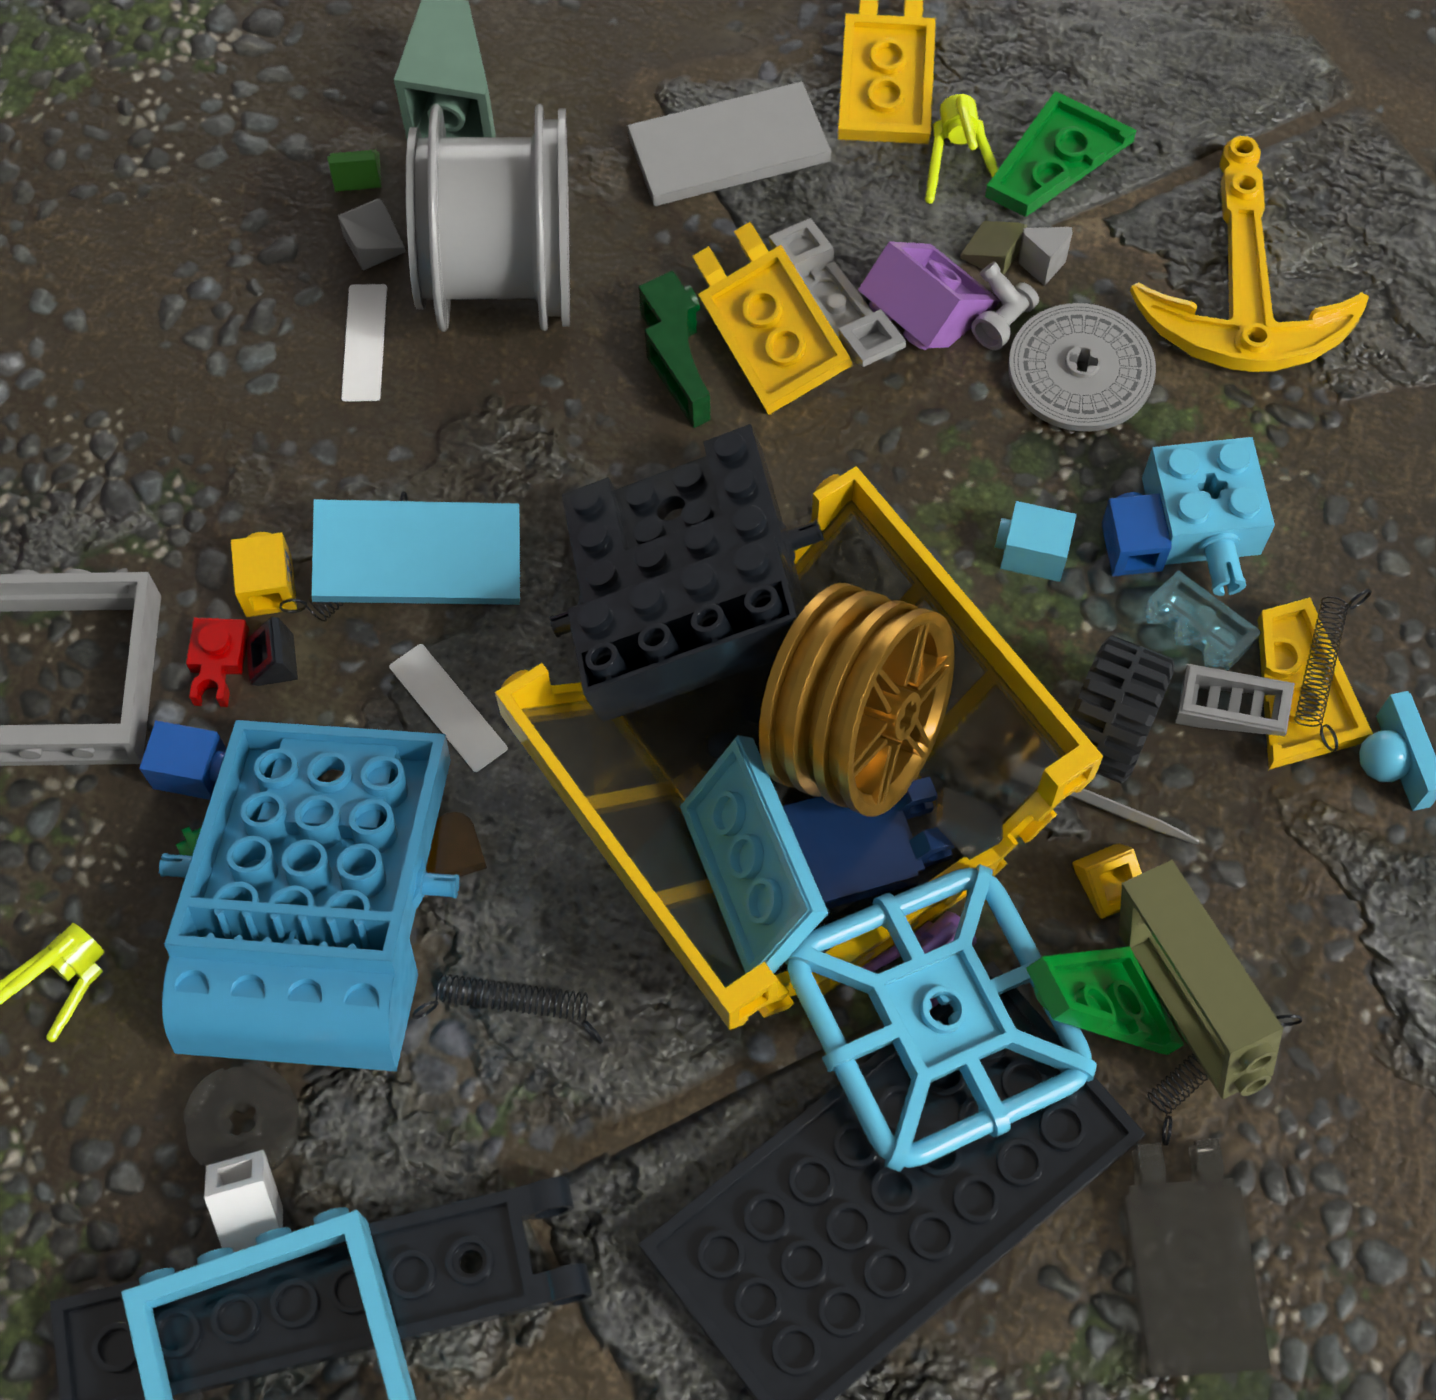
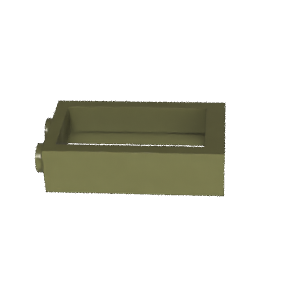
M1170 860L1123 882L1119 936L1126 947L1132 949L1156 995L1221 1099L1223 1100L1238 1092L1241 1096H1248L1264 1088L1271 1081V1076L1274 1073L1283 1027L1174 861Z

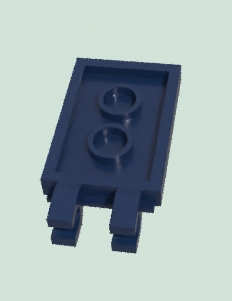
M930 777L914 780L906 794L891 809L874 817L856 813L849 807L835 805L828 802L822 796L782 806L827 909L915 885L919 878L918 872L924 871L925 867L952 859L951 849L956 848L957 842L949 824L923 830L913 837L907 823V819L933 812L934 806L932 801H935L938 795Z

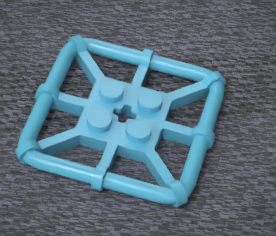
M978 864L976 868L969 867L952 871L896 896L886 893L874 898L872 906L813 930L785 961V964L788 965L787 970L791 984L826 1053L822 1060L828 1072L835 1071L870 1144L878 1155L885 1159V1167L898 1172L903 1167L911 1168L927 1164L988 1134L997 1137L1008 1132L1011 1123L1075 1093L1085 1082L1093 1080L1097 1064L1092 1060L1087 1040L1081 1029L1053 1020L1045 1008L1044 1010L1064 1048L1015 1028L999 995L1028 983L1034 989V983L1026 967L1042 956L1006 889L996 877L992 876L993 870L981 864ZM967 890V898L953 942L924 954L905 916ZM985 899L1021 967L991 980L972 946ZM883 926L890 933L904 963L876 974L822 951ZM812 972L867 993L884 1028L847 1044ZM936 998L941 1005L950 1003L954 1009V1013L948 1018L950 1025H943L940 1021H935L929 1013V1010L932 1008L930 999ZM892 1043L911 1078L894 1136L855 1061ZM1006 1048L1057 1068L1061 1074L1000 1101L980 1059ZM960 1070L979 1107V1112L913 1143L930 1082Z

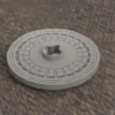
M1070 303L1048 308L1033 316L1021 327L1011 346L1008 372L1017 397L1034 415L1059 428L1089 432L1117 426L1130 419L1143 407L1154 384L1156 363L1153 350L1147 338L1129 319L1102 306ZM1077 361L1087 363L1086 372L1077 370Z

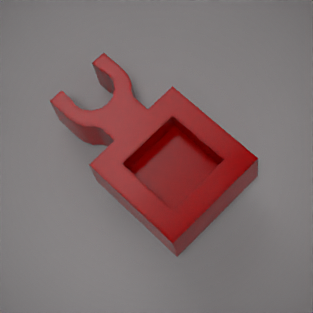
M194 617L186 665L190 672L199 673L192 681L189 695L194 706L202 705V696L206 690L217 688V702L220 707H228L230 691L225 682L226 675H242L246 639L249 634V627L244 619Z

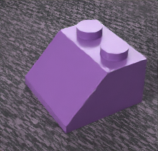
M889 241L858 289L871 301L869 307L873 312L882 309L890 321H896L905 329L904 337L910 343L923 350L951 346L971 329L972 322L981 313L992 311L1000 301L932 244Z

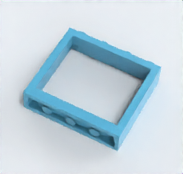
M346 1207L331 1209L313 1218L314 1225L294 1232H291L289 1227L267 1231L255 1238L256 1245L237 1252H234L231 1247L209 1251L197 1258V1266L175 1273L174 1268L155 1270L139 1278V1286L122 1291L145 1399L173 1400L152 1308L346 1241L389 1400H416L368 1221L358 1210L349 1212Z

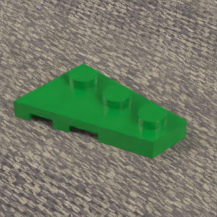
M1055 91L987 184L985 197L1027 217L1133 143L1137 130Z
M1130 947L1042 956L1026 967L1034 983V993L1037 1000L1055 1021L1164 1055H1169L1184 1045Z

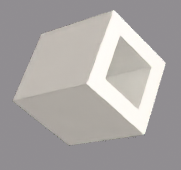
M264 1149L206 1166L204 1199L222 1248L231 1247L234 1252L256 1245L255 1238L260 1234L283 1227V1205Z

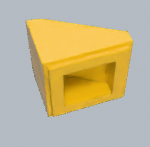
M1114 844L1072 862L1080 883L1098 917L1101 919L1120 912L1122 883L1142 874L1134 849L1123 844Z

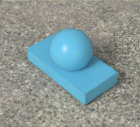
M1409 691L1390 694L1376 715L1381 730L1368 736L1361 745L1359 752L1360 766L1367 776L1378 782H1394L1400 779L1412 811L1429 808L1436 801V755Z

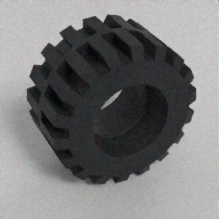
M1111 635L1101 644L1070 718L1103 755L1096 774L1122 784L1132 775L1174 673V662L1170 657Z

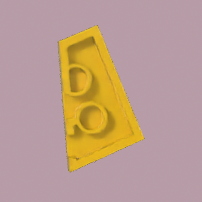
M1311 598L1262 610L1257 619L1262 677L1295 683L1286 735L1266 734L1269 770L1332 752L1326 748L1321 739L1320 725L1309 727L1300 725L1294 720L1313 634H1315V624H1317L1316 620L1318 619V613ZM1318 634L1323 637H1328L1327 634ZM1317 639L1322 642L1331 643L1328 639ZM1316 644L1321 647L1332 648L1326 644ZM1315 649L1319 652L1331 653L1324 649ZM1313 654L1322 658H1330L1322 654ZM1338 657L1322 726L1327 724L1334 730L1338 739V749L1336 751L1362 744L1368 736L1373 734ZM1312 659L1316 662L1329 663L1320 659ZM1311 664L1312 666H1315V667L1327 668V667H1325V666H1323V665ZM1311 669L1313 672L1326 673L1321 670ZM1310 675L1315 678H1324L1319 675ZM1308 680L1310 682L1322 684V682L1317 680ZM1307 685L1312 688L1323 689L1319 686ZM1305 690L1310 693L1321 694L1317 691ZM1264 695L1265 718L1271 719L1275 698L1273 695ZM1305 695L1306 697H1309V698L1320 699V698L1315 697V696ZM1304 701L1311 704H1318L1313 701ZM1303 706V707L1309 708V709H1316V708L1310 707V706ZM1301 711V712H1303V713L1312 714V715H1317V714L1312 713V712ZM1300 716V717L1305 718V719L1315 720V719L1310 718V717ZM1298 717L1296 718V720H1297L1298 722L1303 723V724H1307V725H1317V724H1320L1318 721L1311 722V721L1302 720V719H1300V718H1298ZM1323 727L1326 742L1332 749H1335V741L1330 730L1327 727Z

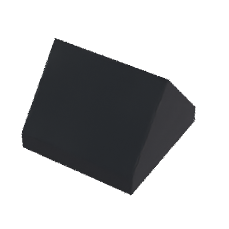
M271 616L246 639L249 681H251V685L261 686L298 680L294 634L278 617Z

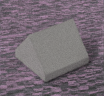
M1072 227L1024 228L1018 262L1044 286L1066 262L1072 237Z

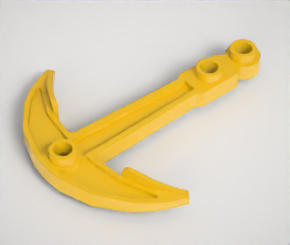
M1237 136L1225 145L1220 159V169L1223 172L1221 180L1223 220L1228 224L1229 320L1195 315L1197 305L1194 302L1165 295L1139 282L1131 286L1130 293L1149 324L1161 336L1192 357L1231 370L1249 372L1277 371L1309 363L1339 345L1353 331L1360 320L1369 296L1361 292L1341 303L1315 308L1311 311L1306 321L1277 322L1274 320L1261 220L1265 209L1262 171L1257 167L1261 152L1254 139L1248 136Z

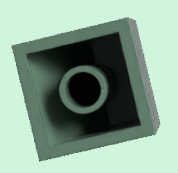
M421 0L394 78L406 138L408 139L410 127H419L421 136L428 137L430 111L434 104H439L442 108L446 137H496L489 90L469 1Z

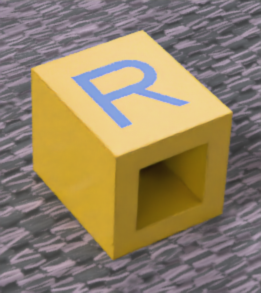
M256 532L246 538L231 540L235 595L245 616L252 617L284 612L280 609V603L287 599H296L292 556L283 533ZM287 602L281 606L287 610L297 609L296 602Z

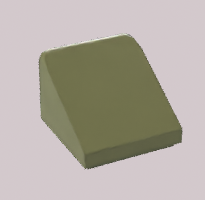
M983 221L961 253L960 258L981 269H984L992 262H996L1001 269L1000 272L1005 275L1019 253L1023 230L1028 228V226L1016 222Z

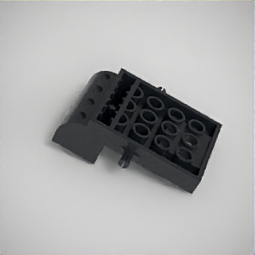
M751 424L703 441L707 456L615 490L609 477L562 494L581 594L578 606L567 609L568 611L558 615L550 616V624L557 638L572 632L583 694L598 717L604 722L774 662L788 631L806 606L794 563L795 550L825 541L817 519L787 530L783 524L763 449ZM682 509L681 515L677 518L664 520L670 512Z

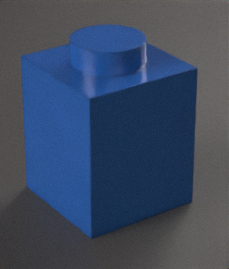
M1129 492L1117 498H1109L1101 524L1112 576L1163 571L1172 546L1160 494L1142 495L1138 492Z
M155 720L139 769L152 789L210 800L227 748L216 731Z

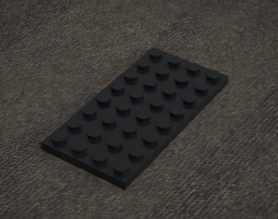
M993 961L984 967L990 980L1003 975V972ZM1017 988L999 995L1016 1029L1064 1048L1057 1033ZM939 1003L929 1013L935 1021H940L943 1025H950L948 1018L954 1013V1009L950 1003L946 1005ZM892 1043L881 1049L861 1065L859 1069L894 1136L911 1078ZM1006 1048L980 1059L1000 1101L1061 1074L1057 1068ZM960 1070L930 1082L913 1143L979 1112V1107ZM1094 1076L1092 1081L1085 1082L1072 1095L1011 1123L1010 1130L1000 1136L993 1137L988 1134L927 1164L911 1168L903 1167L898 1172L885 1167V1159L880 1157L870 1144L841 1083H839L640 1242L639 1248L756 1400H836L1140 1142L1146 1134Z

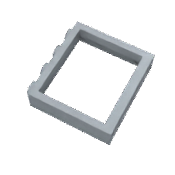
M123 568L114 573H91L82 569H69L64 573L40 574L32 570H17L13 574H0V612L134 610L121 723L0 725V766L141 764L145 748L161 594L149 572H128L127 568Z

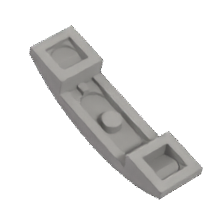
M811 218L769 236V243L772 249L782 245L853 362L864 367L906 347V340L882 309L873 312L834 262L833 246Z

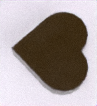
M450 812L441 816L436 822L426 872L458 874L461 877L486 869L487 866L471 819L459 812Z

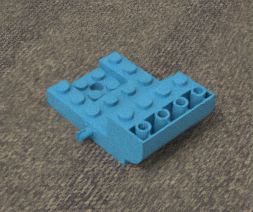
M235 721L193 856L163 853L161 856L162 860L159 862L161 877L185 878L164 943L169 954V960L163 985L162 1014L165 1032L174 1054L397 1071L419 975L410 942L416 908L425 895L457 898V891H459L460 885L458 874L426 872L428 856L451 762L446 734ZM328 770L344 772L340 778L331 782L317 780L318 777L324 775Z

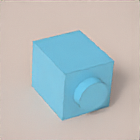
M1016 501L1012 520L1001 518L995 544V548L1004 550L1000 569L1060 582L1077 514Z

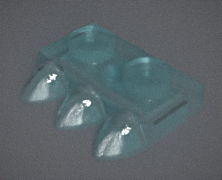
M1179 570L1151 595L1144 608L1148 624H1165L1174 631L1176 645H1193L1203 653L1205 667L1209 668L1222 667L1228 671L1255 644L1262 632Z

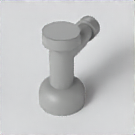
M996 262L986 266L980 272V275L985 281L989 282L994 294L1003 305L996 312L985 311L981 313L971 325L975 338L990 350H999L1010 338L1009 326L1024 311H1031L1039 303L1038 294L1030 285L1021 282L1014 287L1000 272L1001 269Z

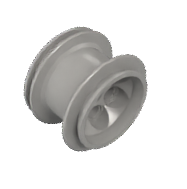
M434 104L430 111L428 137L421 136L419 127H410L407 139V240L411 288L415 308L417 310H425L427 300H433L437 326L441 332H445L449 327L451 299H535L538 303L539 324L542 331L548 329V317H562V327H570L566 108H558V119H544V107L542 104H537L535 106V132L532 137H446L442 108L439 104Z

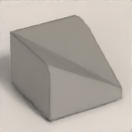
M375 199L338 215L343 236L362 270H366L406 252L381 199Z

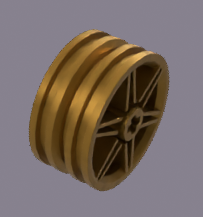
M848 583L833 584L818 593L805 606L788 631L777 653L767 681L760 714L759 747L762 763L768 775L780 784L797 788L812 796H822L828 802L841 807H849L852 811L864 816H878L891 809L906 794L908 788L916 780L925 765L939 734L948 706L953 682L955 651L952 631L945 617L940 613L918 608L915 605L900 600L891 601L884 595L865 591Z

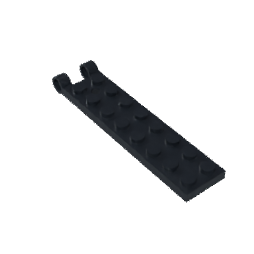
M567 1177L543 1179L528 1185L368 1223L401 1343L547 1306L567 1305L591 1297L593 1294L586 1264H571L534 1274L524 1220L552 1218L574 1209L569 1179ZM346 1241L152 1308L173 1399L375 1349ZM468 1252H477L482 1257L480 1269L472 1274L463 1272L460 1267L462 1257ZM188 1268L175 1270V1273H177V1272H179V1271H182V1270H185V1269H188ZM139 1279L50 1301L60 1400H146L122 1296V1291L139 1286Z

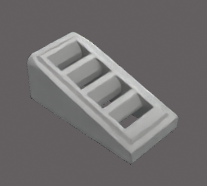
M1187 664L1175 723L1199 728L1285 736L1295 683ZM1199 689L1209 690L1206 707L1196 705ZM1220 691L1231 692L1227 711L1217 709ZM1242 693L1253 694L1249 715L1239 713ZM1264 695L1275 696L1271 719L1261 717Z

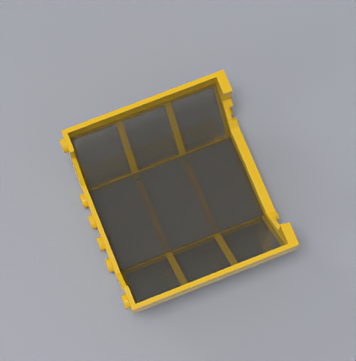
M855 466L841 476L839 474L831 475L822 481L813 493L812 517L810 521L818 520L825 541L795 550L794 563L806 605L825 588L837 583H848L865 591L884 595L891 601L900 600L915 605L918 608L940 613L948 621L954 640V674L948 706L935 744L925 765L916 778L917 780L930 777L938 796L935 801H932L934 806L933 812L907 819V823L913 837L923 830L949 824L957 845L956 848L951 849L953 854L951 860L925 867L924 871L918 872L917 884L887 893L896 896L952 871L969 867L976 868L978 864L991 868L993 870L992 876H995L1008 864L1003 858L1018 844L1016 840L1019 837L1025 843L1030 842L1057 815L1053 809L1063 799L1073 792H1081L1095 778L1103 755L859 468ZM774 662L606 722L598 717L584 696L581 682L551 686L548 670L543 663L529 671L520 670L512 674L502 684L501 689L495 692L502 718L729 1030L744 1025L749 1020L748 1017L756 1011H759L765 1018L789 1009L794 1004L790 997L797 994L791 984L787 970L788 965L785 962L774 974L765 961L748 973H745L680 808L681 804L717 761L709 754L707 748L708 741L713 734L726 731L736 737L739 735L753 738L760 753L759 724L748 722L743 717L741 705L750 695L759 694L764 696ZM770 777L782 806L818 797L804 793L797 788L780 784ZM967 890L906 915L905 917L913 932L966 897ZM886 893L827 909L828 914L815 929L872 906L874 898ZM880 926L822 952L862 968L878 955L894 946L895 943L888 930ZM812 972L823 995L841 984Z

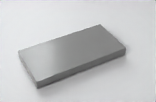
M803 82L628 125V136L654 206L830 162L831 160L830 147Z

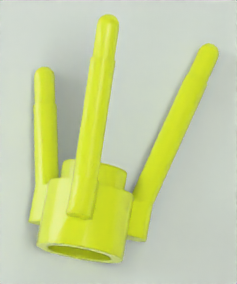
M956 94L945 99L940 105L941 120L933 124L934 142L925 201L928 204L933 203L935 199L944 139L946 138L957 145L967 144L970 150H975L978 144L991 177L998 170L996 160L985 135L983 121L978 119L976 103L971 96Z
M72 923L45 949L0 980V1005L49 967L66 981L77 975L79 979L46 1035V1039L49 1042L56 1041L89 985L103 972L95 962L105 953L104 950L81 927Z

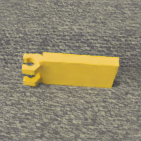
M860 0L859 14L846 13L838 139L929 144L936 18L922 17L923 0H904L903 16L877 15L878 0Z
M748 222L734 231L740 246L750 261L746 266L726 276L709 246L693 255V258L709 285V288L698 295L765 410L770 415L853 366V363L782 245L768 252L752 223Z

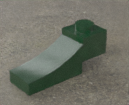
M672 270L639 286L640 313L649 328L645 329L647 358L694 429L711 420L710 393L695 366L688 341L690 336L697 333L696 312L700 311V304L692 287L688 284L683 286Z

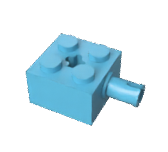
M1253 437L1152 447L1142 481L1146 495L1160 494L1172 546L1165 565L1207 560L1212 581V591L1215 595L1224 596V585H1227L1228 595L1242 591L1246 587V580L1242 574L1239 557L1261 555L1275 526Z

